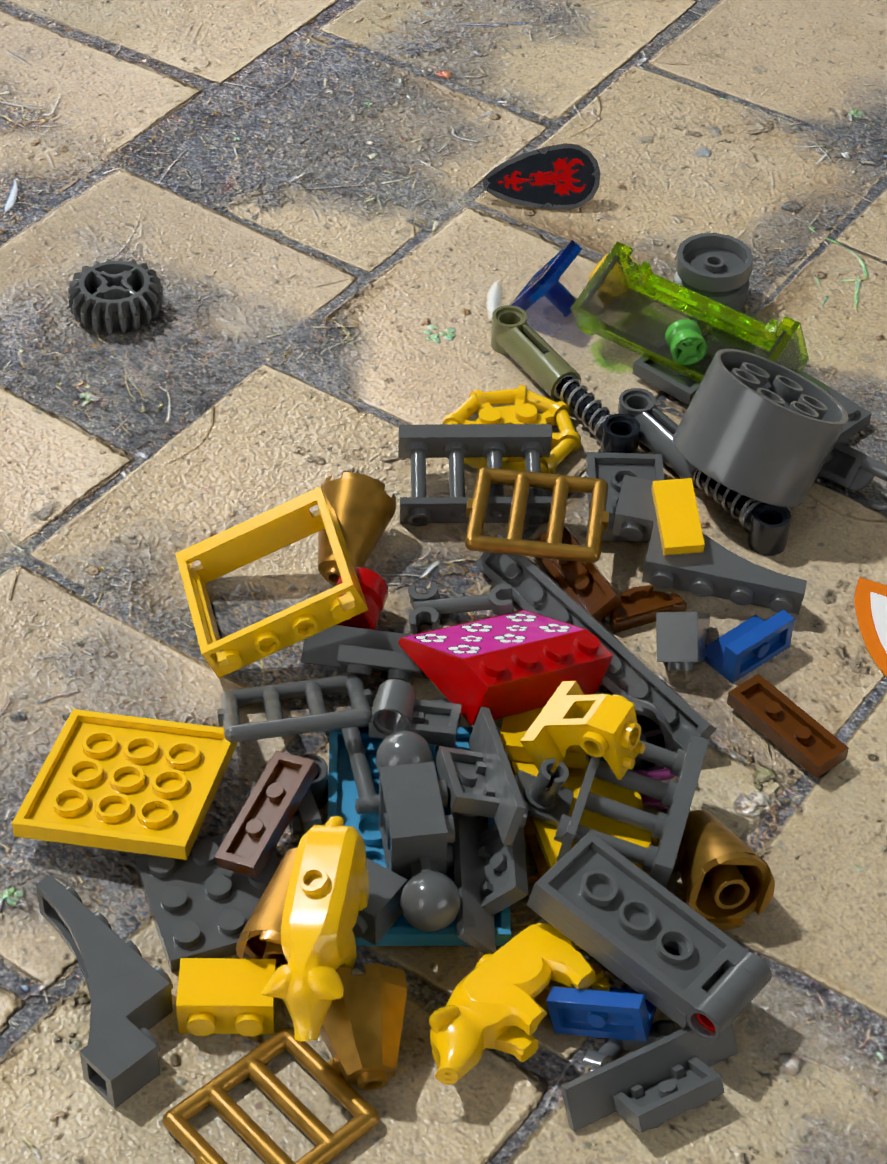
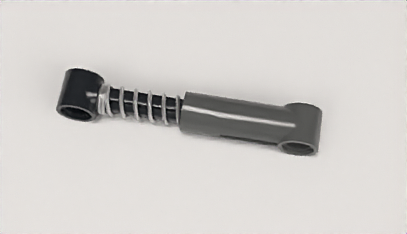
M631 388L621 393L618 414H627L638 420L640 423L639 441L653 454H662L663 462L682 479L692 478L694 488L705 489V493L713 497L716 503L722 504L725 511H731V516L739 519L744 530L749 534L748 545L754 552L764 556H774L785 550L791 522V513L787 507L770 505L749 498L720 484L701 472L684 458L674 445L673 436L678 425L656 407V398L651 392L641 388Z

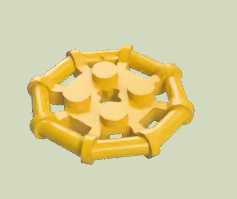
M519 385L518 388L487 392L476 389L470 392L469 398L457 410L447 414L442 423L552 424V427L557 425L560 433H552L550 457L540 458L541 473L554 474L555 468L570 452L578 450L581 443V437L575 432L569 416L570 407L563 401L555 402L528 390L526 385ZM512 403H515V405H510V406L492 407L493 405H502V404H512ZM475 412L479 415L475 422L467 420ZM485 457L464 458V463L474 468L487 467V459ZM503 457L502 467L508 470L526 471L525 458Z

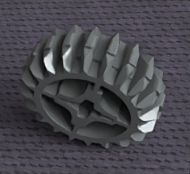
M122 257L118 261H111L108 258L103 263L94 261L92 267L83 266L82 271L75 273L73 280L69 282L68 303L71 313L75 316L76 322L83 323L84 328L94 327L96 333L106 330L111 335L114 331H121L123 334L128 329L138 331L139 325L148 326L151 319L158 318V312L162 309L163 286L160 278L157 277L155 270L148 269L147 264L137 265L135 259L129 262L123 261Z

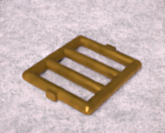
M482 467L477 472L473 498H468L466 517H469L465 546L471 551L595 563L601 556L603 531L608 530L609 512L606 511L608 483L604 479ZM491 483L514 486L506 538L482 536ZM530 487L553 490L546 542L522 540ZM568 491L592 493L585 546L562 544Z
M286 1027L167 1111L162 1121L165 1128L196 1159L194 1164H228L188 1122L210 1105L267 1164H327L379 1123L380 1116L377 1110L346 1082L333 1058L326 1062L306 1041L294 1040V1030ZM287 1050L354 1118L332 1133L265 1065ZM249 1077L317 1146L294 1162L227 1094L230 1090Z

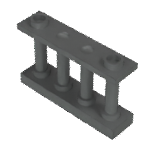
M552 424L399 425L398 458H410L411 497H400V524L425 526L429 523H468L469 517H466V506L468 498L473 497H465L464 458L485 457L488 468L503 469V457L525 458L526 471L541 473L540 458L550 457ZM426 458L449 459L450 497H427ZM491 483L484 523H508L512 497H504L502 484ZM529 488L524 521L528 525H542L549 521L552 496H542V488Z
M693 734L686 751L678 749L677 752H673L640 740L641 743H645V751L643 754H638L636 758L671 769L670 774L677 776L676 782L669 780L668 783H664L627 770L621 780H618L608 763L600 761L601 757L591 756L572 815L570 817L562 814L554 840L561 842L562 845L556 861H559L570 851L573 842L578 843L591 831L630 862L641 865L642 871L649 873L651 878L663 887H666L675 864L709 740ZM595 777L661 800L660 805L668 808L667 814L659 812L657 816L591 793L590 788ZM585 809L651 832V838L659 840L657 847L650 844L648 848L579 825L583 810Z

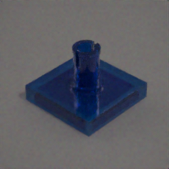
M571 240L531 277L510 305L520 307L526 311L540 297L545 296L565 318L570 315L581 301L561 284L559 279L582 248Z

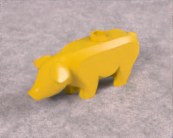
M339 816L330 817L325 825H314L300 839L289 880L281 923V945L288 964L282 965L274 971L261 992L264 996L283 999L292 1018L294 1040L297 1041L318 1040L321 1026L332 1001L343 997V983L336 970L344 967H351V970L354 969L357 954L352 929L356 924L358 912L366 908L368 904L370 890L365 843L357 829L353 826H344V820Z
M550 923L530 925L495 953L484 954L478 960L475 969L455 987L446 1006L437 1009L430 1015V1043L433 1058L438 1068L435 1078L446 1085L455 1084L479 1063L485 1048L514 1055L521 1062L526 1061L536 1053L539 1047V1040L531 1034L536 1031L541 1020L547 1016L548 1006L546 999L551 986L609 991V983L607 978L603 976V969L588 963L584 956L577 951L575 943Z

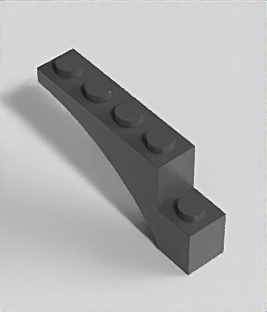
M624 475L615 512L612 535L621 536L629 541L641 540L650 542L642 582L650 583L662 589L674 588L689 591L700 597L712 596L727 599L738 605L751 604L770 608L777 613L784 609L787 613L799 615L805 595L806 580L780 574L754 564L727 550L704 533L705 546L703 552L663 555L651 489L653 481Z
M50 874L36 884L40 913L56 929L73 953L85 978L91 1000L88 1044L80 1050L83 1078L116 1109L160 1075L158 1058L160 1047L149 1029L173 1012L171 993L173 984L168 974L161 967L155 966L153 968L142 958L139 949L131 940L127 938L122 940L112 931L108 920L100 912L96 911L93 913L83 904L74 888L69 885L64 887Z

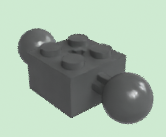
M397 731L387 736L381 742L376 754V765L380 773L379 828L387 869L407 879L400 898V906L405 919L418 930L436 932L448 927L456 919L461 903L457 886L446 876V872L454 870L452 846L447 844L455 842L454 820L452 815H445L443 807H448L447 785L445 779H437L430 745L422 736L415 732Z

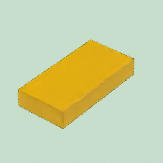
M692 478L653 481L651 489L663 555L703 552L705 543Z

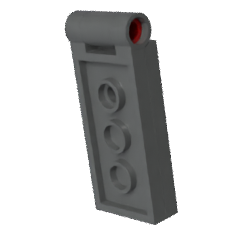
M591 831L534 884L527 903L528 907L636 992L644 994L645 999L682 1028L689 1025L698 1037L706 1041H716L768 984L772 977L770 967L765 960L757 954L748 952Z

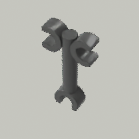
M431 582V590L426 594H418L415 584H410L408 588L410 604L414 608L409 615L412 635L418 634V627L422 623H431L433 630L441 629L439 615L491 610L495 615L499 616L514 612L513 594L510 584L497 585L491 589L489 594L440 599L436 582Z

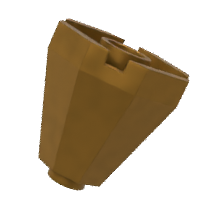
M380 963L365 964V974L352 975L351 967L338 968L336 970L343 983V997L332 1001L320 1029V1035L346 1082L357 1085L362 1091L381 1089L388 1084V1079L396 1075L406 1006L407 983L404 970Z

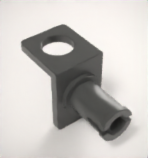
M551 758L543 761L537 776L518 769L515 776L518 778V788L522 799L527 803L528 815L558 827L562 814L568 816L574 795L571 790L562 787L569 776L567 766L560 761L556 770L551 772L556 759Z

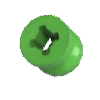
M678 320L671 324L665 332V339L675 362L681 365L695 364L707 353V344L704 337L701 336L702 333L699 325L694 320Z

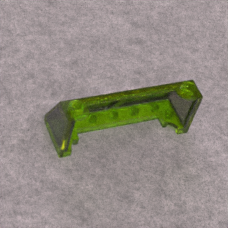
M618 241L571 307L577 327L585 334L590 336L597 334L701 383L716 352L720 349H737L749 352L783 365L798 374L809 361L800 322L784 316L780 324L772 318L768 324H765L654 274L649 263L644 261L640 265L634 262L630 257L633 249ZM681 319L694 320L699 325L702 333L701 336L704 337L707 344L705 356L699 362L692 365H681L675 362L665 339V332L668 327Z

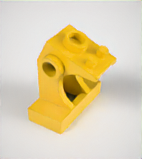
M562 681L520 740L538 771H540L543 761L554 758L556 761L551 769V772H554L559 762H563L572 747L580 745L590 756H603L618 780L623 778L628 769L632 770L634 768L635 758L638 754H643L645 751V743L640 742L641 726L637 723L634 703L629 702L620 695H584L576 681Z

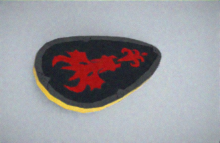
M563 143L539 148L506 160L484 177L483 187L496 198L511 204L548 210H572L584 206L594 197L599 188L601 173L597 160L589 150L577 144Z

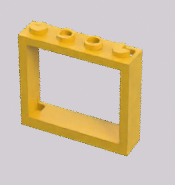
M317 487L175 553L201 654L218 678L368 610L336 513L321 487ZM318 505L319 509L311 513L309 508ZM325 529L343 583L220 639L206 583ZM199 560L201 564L194 567L192 562Z

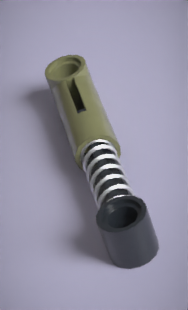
M505 305L493 311L491 347L493 350L500 354L509 355L554 401L565 402L570 407V412L575 413L577 419L582 420L584 426L589 427L592 434L596 436V440L601 444L600 453L638 452L640 423L638 420L627 414H609L610 409L602 407V401L595 400L594 393H588L586 386H580L581 376L527 324V313L525 310L517 306Z

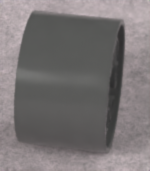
M720 349L716 352L673 436V442L684 458L720 484L763 503L780 507H797L804 502L849 417L844 407L833 396L793 370L749 352L737 349Z

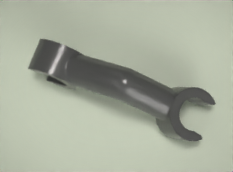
M659 1020L654 1022L651 1026L647 1042L608 1038L598 1051H588L582 1063L591 1066L589 1072L615 1061L622 1052L638 1050L674 1033V1021Z

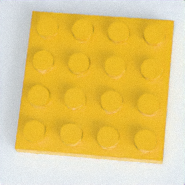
M73 709L12 822L14 837L187 860L238 742H228L224 737V729L222 727Z

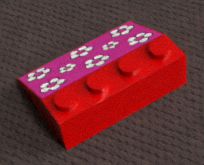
M527 610L401 637L398 645L451 703L462 704L461 714L472 726L475 725L481 707L490 709L493 720L545 707L562 681H576L584 695L596 694L613 658V655L588 629Z

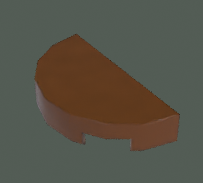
M650 585L633 587L620 593L619 596L623 603L611 612L610 625L613 634L656 622V612H686L687 603L674 592L668 595L664 592L653 591V586Z

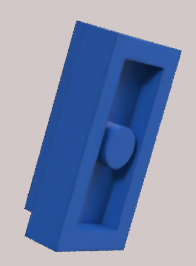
M784 609L765 621L759 616L754 615L706 646L705 662L733 684L790 647L795 618Z
M551 986L546 999L554 1033L647 1042L657 1009L656 1006L644 998V994H639L632 989L610 988L609 991Z

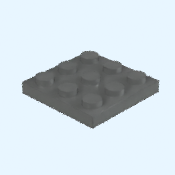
M227 833L195 841L187 860L146 854L134 857L135 868L171 972L179 970L180 958H225L237 954L236 945L238 938L280 864L275 849L258 878L218 866L214 856Z

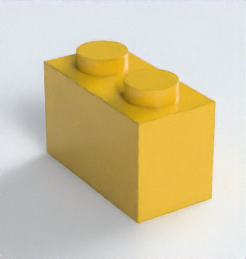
M180 958L176 1000L179 1034H193L196 1036L240 1034L247 1037L260 1034H275L277 998L264 996L261 992L276 970V959Z

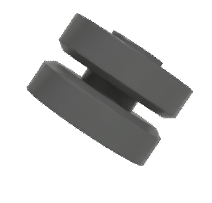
M701 233L688 237L680 243L676 254V273L672 289L674 300L683 309L695 315L725 317L737 313L745 306L748 298L749 278L753 265L751 249L744 242L732 236L719 233Z

